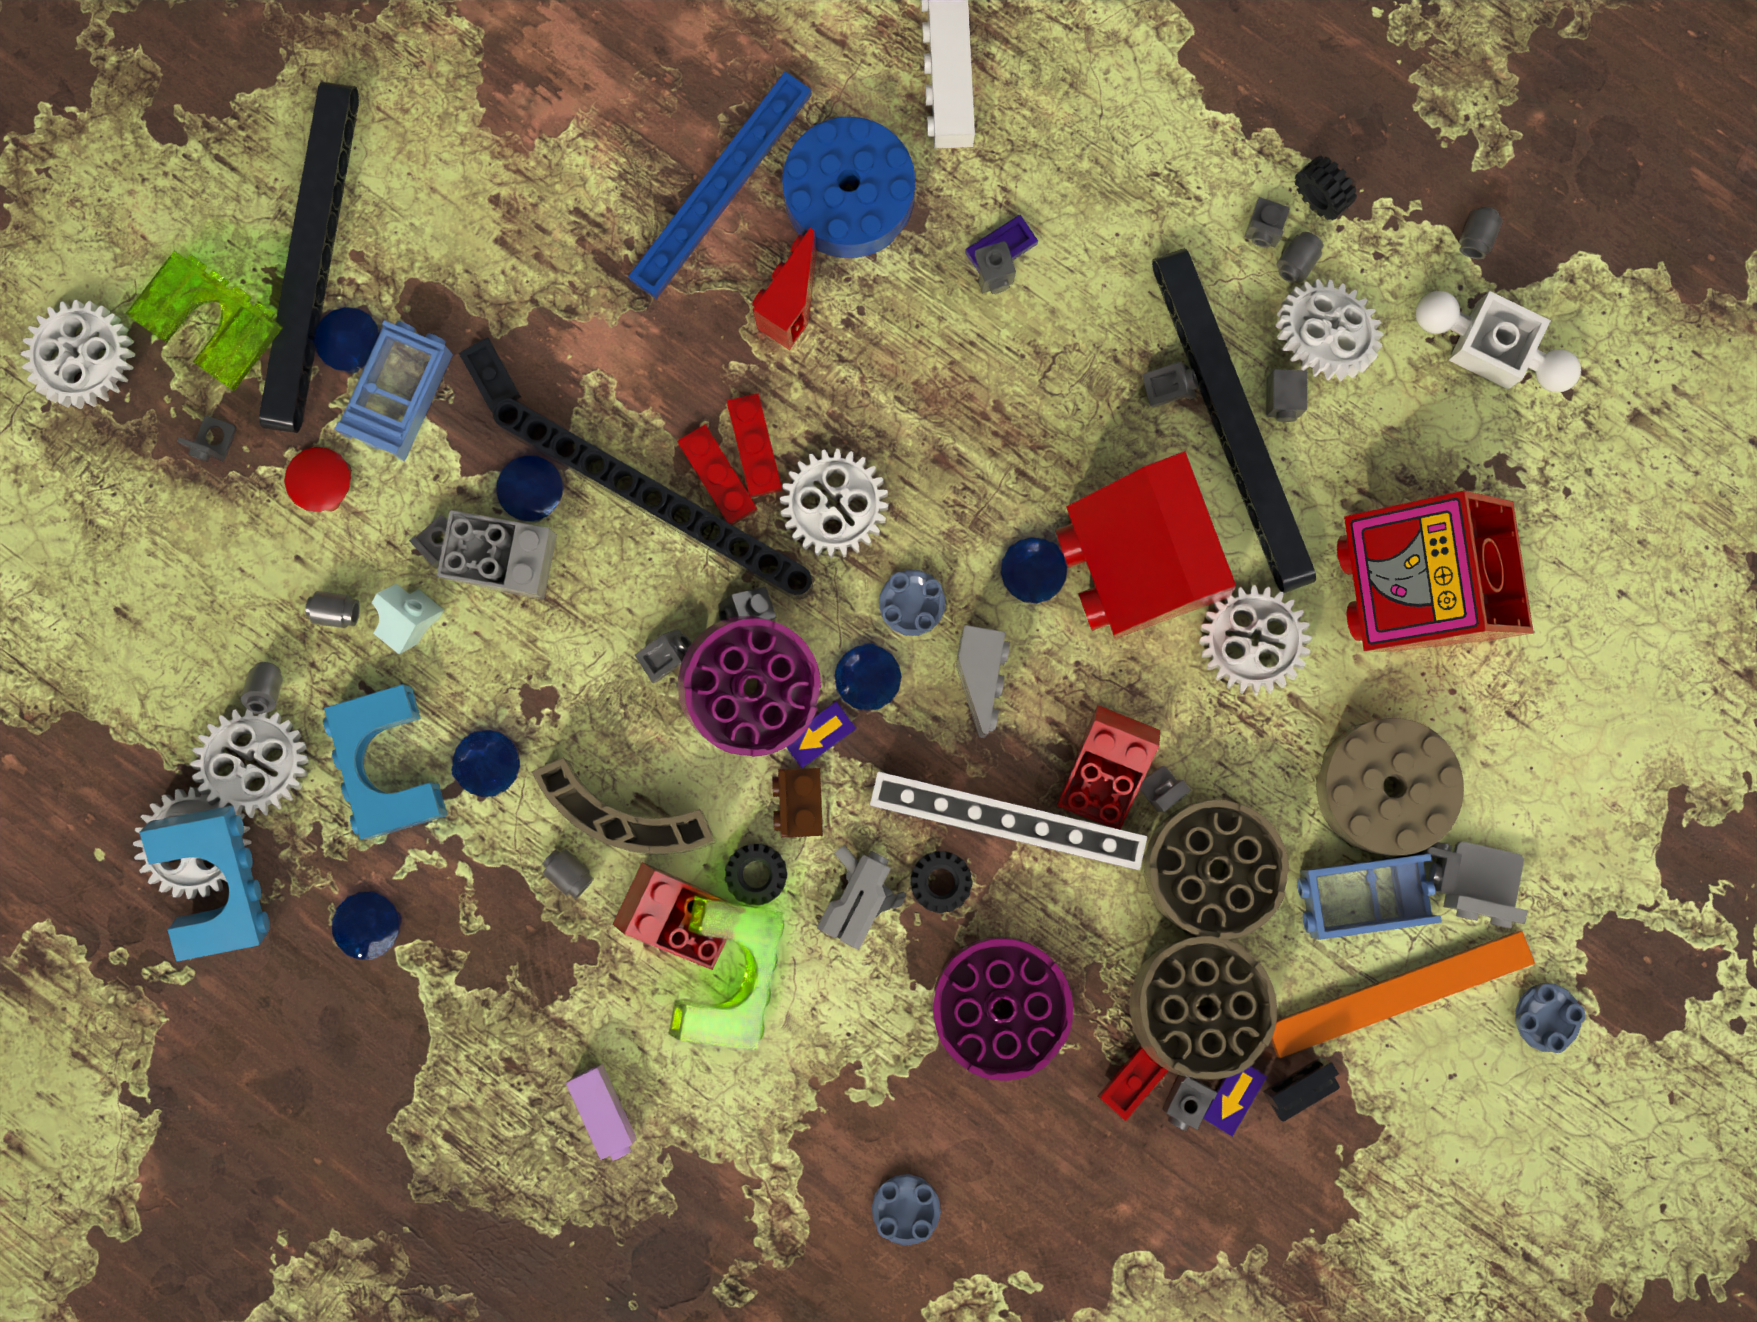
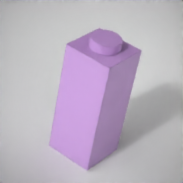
M603 1063L567 1081L568 1090L600 1160L610 1156L612 1161L630 1153L631 1149L629 1146L637 1138Z

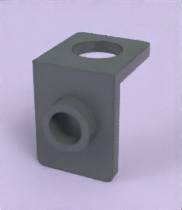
M205 416L195 442L178 437L177 443L190 449L188 452L189 456L208 462L210 457L224 462L237 428L233 424ZM214 427H220L224 432V439L218 445H210L206 439L207 432Z

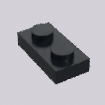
M488 337L459 352L461 359L491 412L495 404L502 399L510 398L517 400L522 397Z

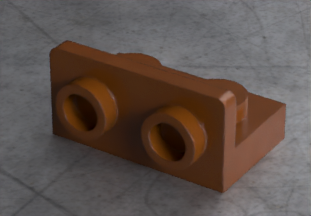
M820 768L778 769V776L772 777L773 797H779L780 810L774 811V831H781V838L823 836Z

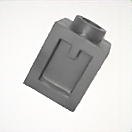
M1259 197L1244 237L1251 239L1252 243L1259 247L1268 248L1271 246L1275 248L1282 238L1283 227L1290 207Z
M1181 362L1142 374L1151 407H1157L1182 398H1196L1194 390L1198 388L1196 374L1193 369H1189L1187 365Z
M677 629L662 634L635 654V657L651 682L655 683L681 665L691 645V641Z
M1161 766L1145 778L1140 787L1142 793L1157 812L1166 811L1191 791L1184 780H1176L1166 766Z
M1440 842L1418 852L1437 857V862L1432 864L1429 871V881H1433L1435 892L1454 895L1462 854L1451 852L1452 845Z

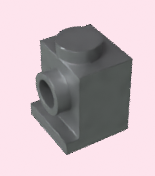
M442 515L436 518L417 537L414 536L409 540L424 558L437 569L443 542L437 544L435 539L441 533L445 535L448 519Z
M1179 1075L1162 1110L1170 1115L1168 1122L1184 1131H1187L1189 1126L1198 1129L1217 1092L1193 1078ZM1194 1100L1195 1105L1192 1111H1185V1102Z

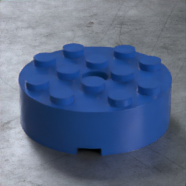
M860 117L829 119L806 131L796 141L787 156L782 178L786 211L792 226L799 235L805 236L810 228L815 230L816 248L818 251L839 258L865 257L889 246L907 225L914 206V166L904 144L893 132L883 125ZM847 184H850V186L856 188V190L852 192H846L842 189L846 187Z

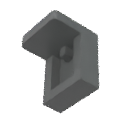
M1000 242L977 249L975 257L980 270L978 283L981 293L991 291V294H998L1008 290L1014 282L1016 270L1007 243Z
M766 586L731 594L718 605L720 621L738 616H755L771 621L777 618Z

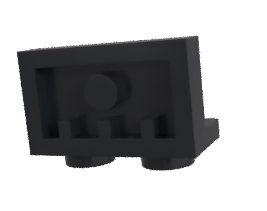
M1320 1057L1267 1088L1263 1093L1279 1120L1284 1122L1337 1091L1340 1086L1335 1076L1339 1075L1331 1061Z

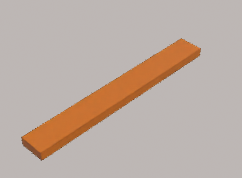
M1516 931L1278 1019L1271 1041L1277 1057L1282 1058L1531 966L1535 962L1523 931Z

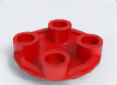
M313 447L305 449L293 457L286 468L284 483L287 494L294 504L306 511H334L340 506V502L343 501L349 491L352 470L340 454L329 448Z

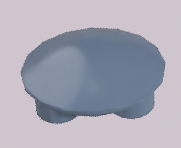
M905 570L893 574L885 583L880 594L879 609L883 620L892 630L905 636H919L931 631L940 622L945 611V595L941 584L932 575L920 570Z
M1540 983L1530 987L1520 997L1515 1009V1024L1520 1036L1529 1046L1542 1052L1561 1053L1565 1051L1577 1038L1581 1023L1585 1020L1584 1008L1577 1003V1000L1567 989L1556 984Z
M910 1174L896 1175L883 1182L875 1193L872 1204L873 1221L877 1226L879 1235L901 1245L918 1244L928 1240L938 1225L941 1213L939 1197L933 1187L921 1177Z

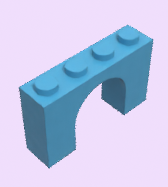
M402 684L324 708L326 717L323 718V725L327 735L332 737L335 750L332 751V758L338 770L341 769L344 782L341 783L344 799L350 802L353 815L350 816L351 827L356 835L359 834L360 839H373L448 816L439 783L430 782L397 793L388 794L377 789L370 782L365 772V752L369 743L376 735L384 730L421 719L412 687Z
M234 806L150 821L139 832L149 865L188 857L204 859L222 871L229 886L227 904L215 910L177 917L167 929L176 962L259 946L270 930V921L268 914L262 912L259 901L261 899V887L258 880L253 879L251 872L253 865L250 849L244 846L242 839L244 833L243 821L239 815H236Z

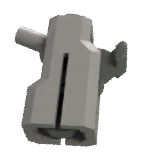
M843 845L834 854L848 869L846 878L849 883L841 899L829 903L817 929L834 938H839L840 941L859 950L875 917L881 912L901 907L906 898V893L893 894L883 884L891 869L886 866L889 859L870 851L868 856L863 854L860 861H858L849 849Z

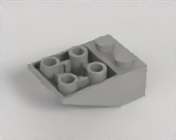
M450 510L436 576L510 594L544 599L557 534L548 527Z
M964 625L960 637L956 668L978 736L985 738L989 731L993 732L996 729L999 709H993L994 698L999 699V696L1002 694L1004 675L998 674L1000 665H1004L1007 662L1010 642L1004 641L1005 632Z

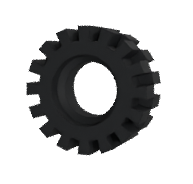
M1319 155L1295 175L1296 180L1294 182L1299 187L1297 188L1298 194L1304 196L1302 200L1310 204L1309 208L1312 211L1317 210V215L1320 217L1324 215L1326 220H1335L1357 199L1355 194L1356 187L1351 185L1353 183L1352 179L1345 176L1347 172L1344 169L1340 170L1338 168V163L1335 161L1331 163L1330 158H1323L1322 155Z
M749 844L739 848L730 856L729 862L725 867L726 876L724 878L730 894L732 893L736 900L746 905L759 906L769 903L780 895L786 885L787 871L785 861H783L777 851L768 845ZM752 861L764 863L769 870L768 882L760 888L750 887L743 879V870Z
M934 851L926 854L915 864L911 873L910 885L913 895L918 903L929 911L936 913L952 912L956 908L961 907L970 895L972 887L970 869L963 859L953 853ZM935 869H947L954 877V887L946 895H936L928 887V877Z

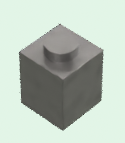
M1274 369L1267 377L1266 417H1276V420L1279 422L1296 421L1307 410V370Z

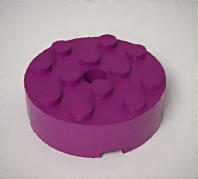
M755 616L728 618L713 624L703 631L688 648L681 663L678 677L680 703L686 718L693 728L707 741L725 752L752 757L778 752L796 741L805 732L815 716L819 688H821L818 664L804 640L782 624ZM756 678L757 687L755 691L750 695H745L743 686L746 679Z
M1003 936L988 937L966 945L947 961L934 987L932 1013L941 1043L955 1061L969 1072L980 1077L1009 1081L1021 1079L1040 1071L1056 1056L1061 1047L1064 1046L1071 1030L1073 1001L1064 974L1047 954L1034 945L1020 939ZM1001 998L1009 1000L1012 1005L1011 1012L1005 1017H998L993 1013L995 1002Z

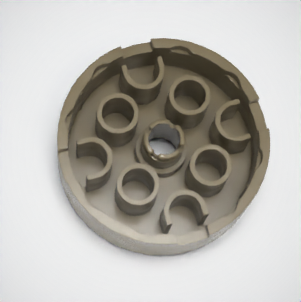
M1383 718L1358 724L1343 732L1331 743L1323 756L1319 776L1316 780V793L1324 819L1334 833L1347 844L1377 855H1408L1431 847L1450 831L1462 807L1464 780L1455 753L1438 733L1413 720ZM1386 778L1394 782L1393 792L1390 796L1383 789V783Z
M1210 800L1186 805L1165 818L1149 841L1144 862V875L1148 892L1161 914L1176 927L1197 936L1218 937L1219 940L1245 936L1269 921L1280 907L1286 893L1289 862L1284 843L1276 829L1264 816L1243 804L1223 800ZM1217 859L1224 866V872L1219 879L1210 876L1209 870L1212 861Z
M1200 936L1165 945L1145 961L1136 975L1132 986L1130 1016L1134 1032L1141 1046L1161 1067L1177 1075L1189 1078L1222 1079L1234 1076L1249 1068L1255 1063L1254 1061L1264 1048L1269 1045L1277 1021V1001L1272 982L1264 967L1243 950V947L1229 940H1219L1218 937ZM1202 998L1207 1001L1209 1006L1206 1017L1197 1009Z

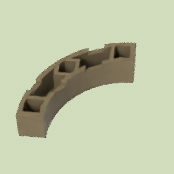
M564 757L531 771L546 798L562 816L587 835L613 847L642 854L669 855L702 849L716 843L705 815L700 809L675 817L658 819L637 817L620 812L601 802L585 787L575 773L570 761Z

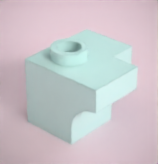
M396 583L378 592L372 601L379 614V623L373 634L395 652L401 654L420 642L428 628L439 620L444 609L418 589L409 594Z

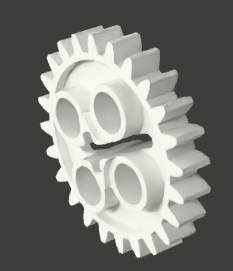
M1319 279L1312 286L1308 282H1304L1301 288L1295 287L1291 294L1282 302V307L1277 312V316L1280 319L1275 324V327L1282 329L1277 338L1287 340V343L1282 348L1283 351L1292 350L1294 352L1291 361L1299 359L1303 361L1301 370L1304 371L1310 366L1313 368L1314 377L1323 371L1326 380H1330L1336 374L1337 378L1342 381L1347 374L1354 378L1359 372L1363 373L1377 358V352L1382 347V344L1378 341L1383 336V333L1376 330L1381 321L1371 319L1376 310H1366L1364 307L1368 300L1366 298L1360 301L1355 299L1357 295L1356 290H1353L1350 294L1346 293L1345 284L1343 283L1338 289H1335L1332 280H1329L1324 287Z
M74 300L72 308L66 303L60 302V312L48 307L50 317L45 319L38 315L36 318L41 324L39 328L28 327L30 332L34 334L33 339H23V342L30 346V350L21 352L23 357L30 360V362L22 366L24 370L32 373L27 380L37 385L35 390L42 395H46L48 400L54 403L59 402V404L67 408L72 403L73 406L82 409L84 402L95 407L97 404L96 397H100L106 402L109 401L107 391L111 389L119 393L120 390L116 382L118 380L128 382V379L122 374L123 370H133L134 368L126 362V359L135 357L134 352L126 349V347L134 343L131 338L124 336L129 329L123 324H119L121 319L113 313L110 314V311L104 306L98 307L91 301H88L84 306L80 301ZM83 326L80 335L75 337L76 330ZM103 348H106L105 355L98 359V353ZM59 349L58 356L51 361L52 354ZM82 371L80 380L74 383L76 374Z
M825 449L822 450L821 460H817L813 454H809L810 465L807 466L799 461L798 467L801 472L799 474L791 471L788 473L793 484L785 483L782 486L790 494L780 497V502L789 506L781 511L782 517L792 518L785 524L786 529L796 528L797 530L792 536L793 540L796 541L804 537L803 549L806 550L814 544L817 556L825 548L828 549L829 558H833L835 549H840L842 556L846 557L847 547L850 546L856 553H859L858 542L862 541L868 546L871 545L868 534L872 533L878 536L880 534V530L875 523L881 524L886 522V518L879 514V512L888 510V504L879 500L887 497L888 492L887 490L877 489L883 484V478H872L876 472V467L872 466L865 470L866 460L864 457L857 463L853 462L852 451L847 454L845 459L841 458L839 449H836L833 458H829ZM834 473H838L844 476L845 482L842 486L835 488L828 485L827 478ZM815 481L821 483L833 500L841 499L840 507L855 522L854 526H850L836 507L833 506L828 509V499L814 486ZM815 495L820 499V503L814 509H806L801 504L804 497ZM854 498H862L866 501L867 507L862 512H853L848 506L850 501ZM832 519L838 520L842 524V529L836 534H828L823 529L827 521Z
M1256 585L1252 586L1248 595H1246L1242 587H1239L1237 598L1231 595L1230 598L1225 599V605L1219 601L1214 603L1217 613L1207 611L1205 616L1212 624H1202L1201 631L1209 634V636L1201 637L1199 640V644L1209 646V648L1201 653L1202 658H1212L1207 665V669H1219L1215 678L1217 681L1225 676L1229 678L1227 683L1228 689L1235 683H1239L1241 694L1245 692L1247 686H1252L1254 695H1258L1261 686H1264L1270 694L1273 691L1274 682L1281 688H1284L1286 686L1284 676L1295 680L1297 673L1293 667L1303 669L1306 663L1299 657H1307L1311 651L1302 646L1310 643L1312 640V636L1302 634V632L1309 628L1310 624L1306 622L1299 623L1298 621L1304 611L1292 612L1291 609L1295 601L1290 600L1286 604L1281 602L1283 592H1279L1275 598L1270 597V587L1265 589L1263 595L1258 594ZM1239 613L1246 614L1250 618L1251 624L1247 627H1240L1234 622L1233 617ZM1272 621L1281 623L1284 627V633L1281 635L1271 634L1267 629V624ZM1226 631H1230V632H1232L1233 634L1238 635V636H1241V637H1237V636L1229 637V636H1226L1225 632H1226ZM1253 634L1259 635L1260 642L1257 647L1251 645L1250 638ZM1280 643L1283 644L1285 648L1279 649L1278 647L1271 644ZM1230 645L1239 646L1243 651V657L1239 659L1229 658L1225 648ZM1269 653L1276 658L1277 665L1271 668L1265 667L1260 663L1259 656Z
M235 709L232 712L233 720L228 721L224 716L220 715V727L217 728L211 724L207 725L212 733L210 737L199 735L198 738L204 744V747L193 748L192 751L201 759L192 761L190 765L194 769L201 771L194 774L192 778L196 783L204 782L199 786L198 791L202 795L210 793L206 799L210 805L216 804L218 801H220L218 808L233 805L236 815H240L242 810L245 809L250 818H253L255 809L259 808L266 816L268 815V805L273 804L280 810L281 803L279 799L284 797L292 801L293 797L289 789L302 788L296 777L307 776L306 771L299 767V765L309 763L307 756L299 754L305 751L307 747L304 742H297L302 737L298 730L290 732L293 725L289 720L280 724L281 716L279 713L276 712L268 719V712L255 716L253 712L247 709L245 716L241 717ZM243 734L252 735L251 742L248 745L236 746V740L239 736ZM228 748L249 761L255 758L261 767L276 771L278 775L276 777L268 775L252 764L245 766L238 757L223 753V749ZM271 750H283L280 759L272 762L266 760V756ZM226 763L234 764V769L229 775L218 776V770L222 765ZM256 778L265 779V784L260 790L249 791L248 787L252 780Z
M190 787L188 797L183 789L175 790V800L170 795H162L164 806L151 803L150 807L155 814L153 816L142 815L141 818L148 824L153 820L216 809L220 801L210 805L206 800L210 793L201 794L200 796L198 788ZM242 813L239 815L241 819L245 817ZM244 826V833L250 830V827ZM144 827L135 828V831L139 833ZM243 839L244 846L252 844V841ZM142 840L133 842L134 846L143 848V852L137 854L134 859L146 861V864L139 870L140 873H153L148 880L149 884L162 881L159 889L161 893L167 892L173 887L172 895L175 898L181 897L184 891L186 892L187 899H194L197 891H199L202 897L210 896V886L218 892L223 890L221 880L227 882L224 874L218 867L214 866L208 869L204 865L203 859L182 858L179 867L175 870L170 867L168 861L149 865Z

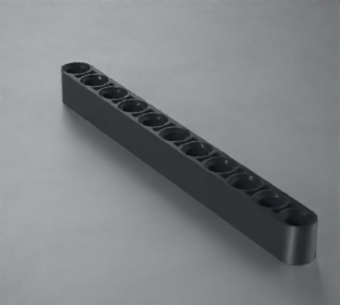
M320 82L318 86L260 407V425L265 429L298 433L302 427L359 106V93L356 86L330 82Z
M1182 248L1152 260L1154 276L1189 365L1196 374L1198 388L1274 581L1280 592L1283 593L1311 584L1316 581L1313 564L1191 256L1187 249Z
M510 398L502 399L495 404L492 411L493 419L506 434L785 595L797 600L808 597L812 592V576L809 570L801 564L516 400ZM518 411L517 419L514 422L504 423V417L508 412ZM536 428H547L546 435L542 439H532L533 431ZM565 444H575V451L572 455L568 457L560 455L561 448ZM599 459L604 461V467L600 472H589V465L592 461ZM623 476H630L633 478L630 488L626 490L618 489V480ZM653 492L662 494L661 502L653 507L646 505L645 500L649 494ZM680 509L691 511L690 519L685 523L674 521V515ZM709 525H715L720 528L719 535L713 540L703 538L702 533ZM737 542H745L749 545L748 552L742 557L731 554L732 546ZM773 558L778 562L777 569L772 573H763L760 570L761 562L764 559ZM794 575H803L807 579V584L801 590H793L788 584L790 578Z

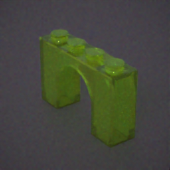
M173 251L125 314L168 343L192 311L207 303H219L221 307L219 326L193 363L235 391L283 327L272 319L275 315L272 310L259 301L252 305L250 303L252 297L235 285L232 290L229 289L227 285L230 282L213 269L209 274L206 273L205 269L207 266L190 254L186 259L176 251Z
M695 896L689 931L699 935L733 940L743 952L746 964L745 976L738 991L732 997L720 1003L705 1004L675 999L669 1035L680 1041L751 1050L758 1049V1043L763 1038L765 1030L763 1022L765 1007L768 1006L771 999V988L769 987L771 975L775 971L778 962L776 953L778 939L784 931L783 912L771 908Z

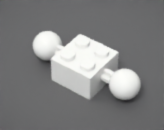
M1433 291L1421 298L1416 307V320L1419 326L1426 332L1440 334L1451 330L1460 334L1449 361L1506 389H1510L1520 382L1528 368L1536 371L1537 381L1544 389L1550 392L1567 391L1580 378L1581 364L1573 353L1562 349L1544 353L1537 349L1551 320L1491 291L1475 304L1470 316L1460 312L1459 303L1456 298L1445 291Z

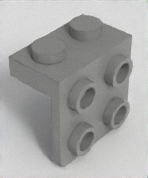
M1458 842L1455 845L1454 852L1462 854L1455 893L1454 895H1445L1443 907L1457 910L1456 916L1477 921L1478 915L1490 917V924L1505 928H1512V922L1525 924L1528 910L1515 908L1524 864L1522 855L1468 842Z

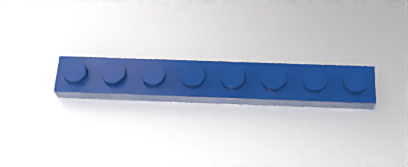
M786 71L782 74L628 277L631 282L655 299L659 297L812 96L810 88Z

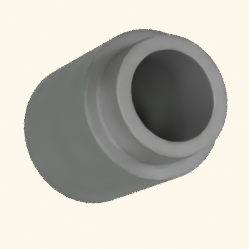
M1483 206L1470 212L1459 240L1461 245L1459 250L1463 255L1473 259H1484L1486 254L1492 251L1503 223V219L1499 216L1497 210Z
M1302 232L1300 236H1295L1277 261L1276 265L1279 269V275L1290 283L1303 282L1322 256L1321 250L1324 244L1321 239L1310 232Z
M316 591L313 597L310 596L307 599L305 613L306 616L310 617L312 624L347 628L357 624L360 614L359 600L352 599L350 595Z
M259 662L249 670L241 696V703L249 711L263 714L275 709L283 682L279 667L269 662Z
M557 849L554 850L542 863L546 868L542 874L566 896L570 894L574 899L578 898L594 880L589 875L590 870L567 849H564L562 852H559Z

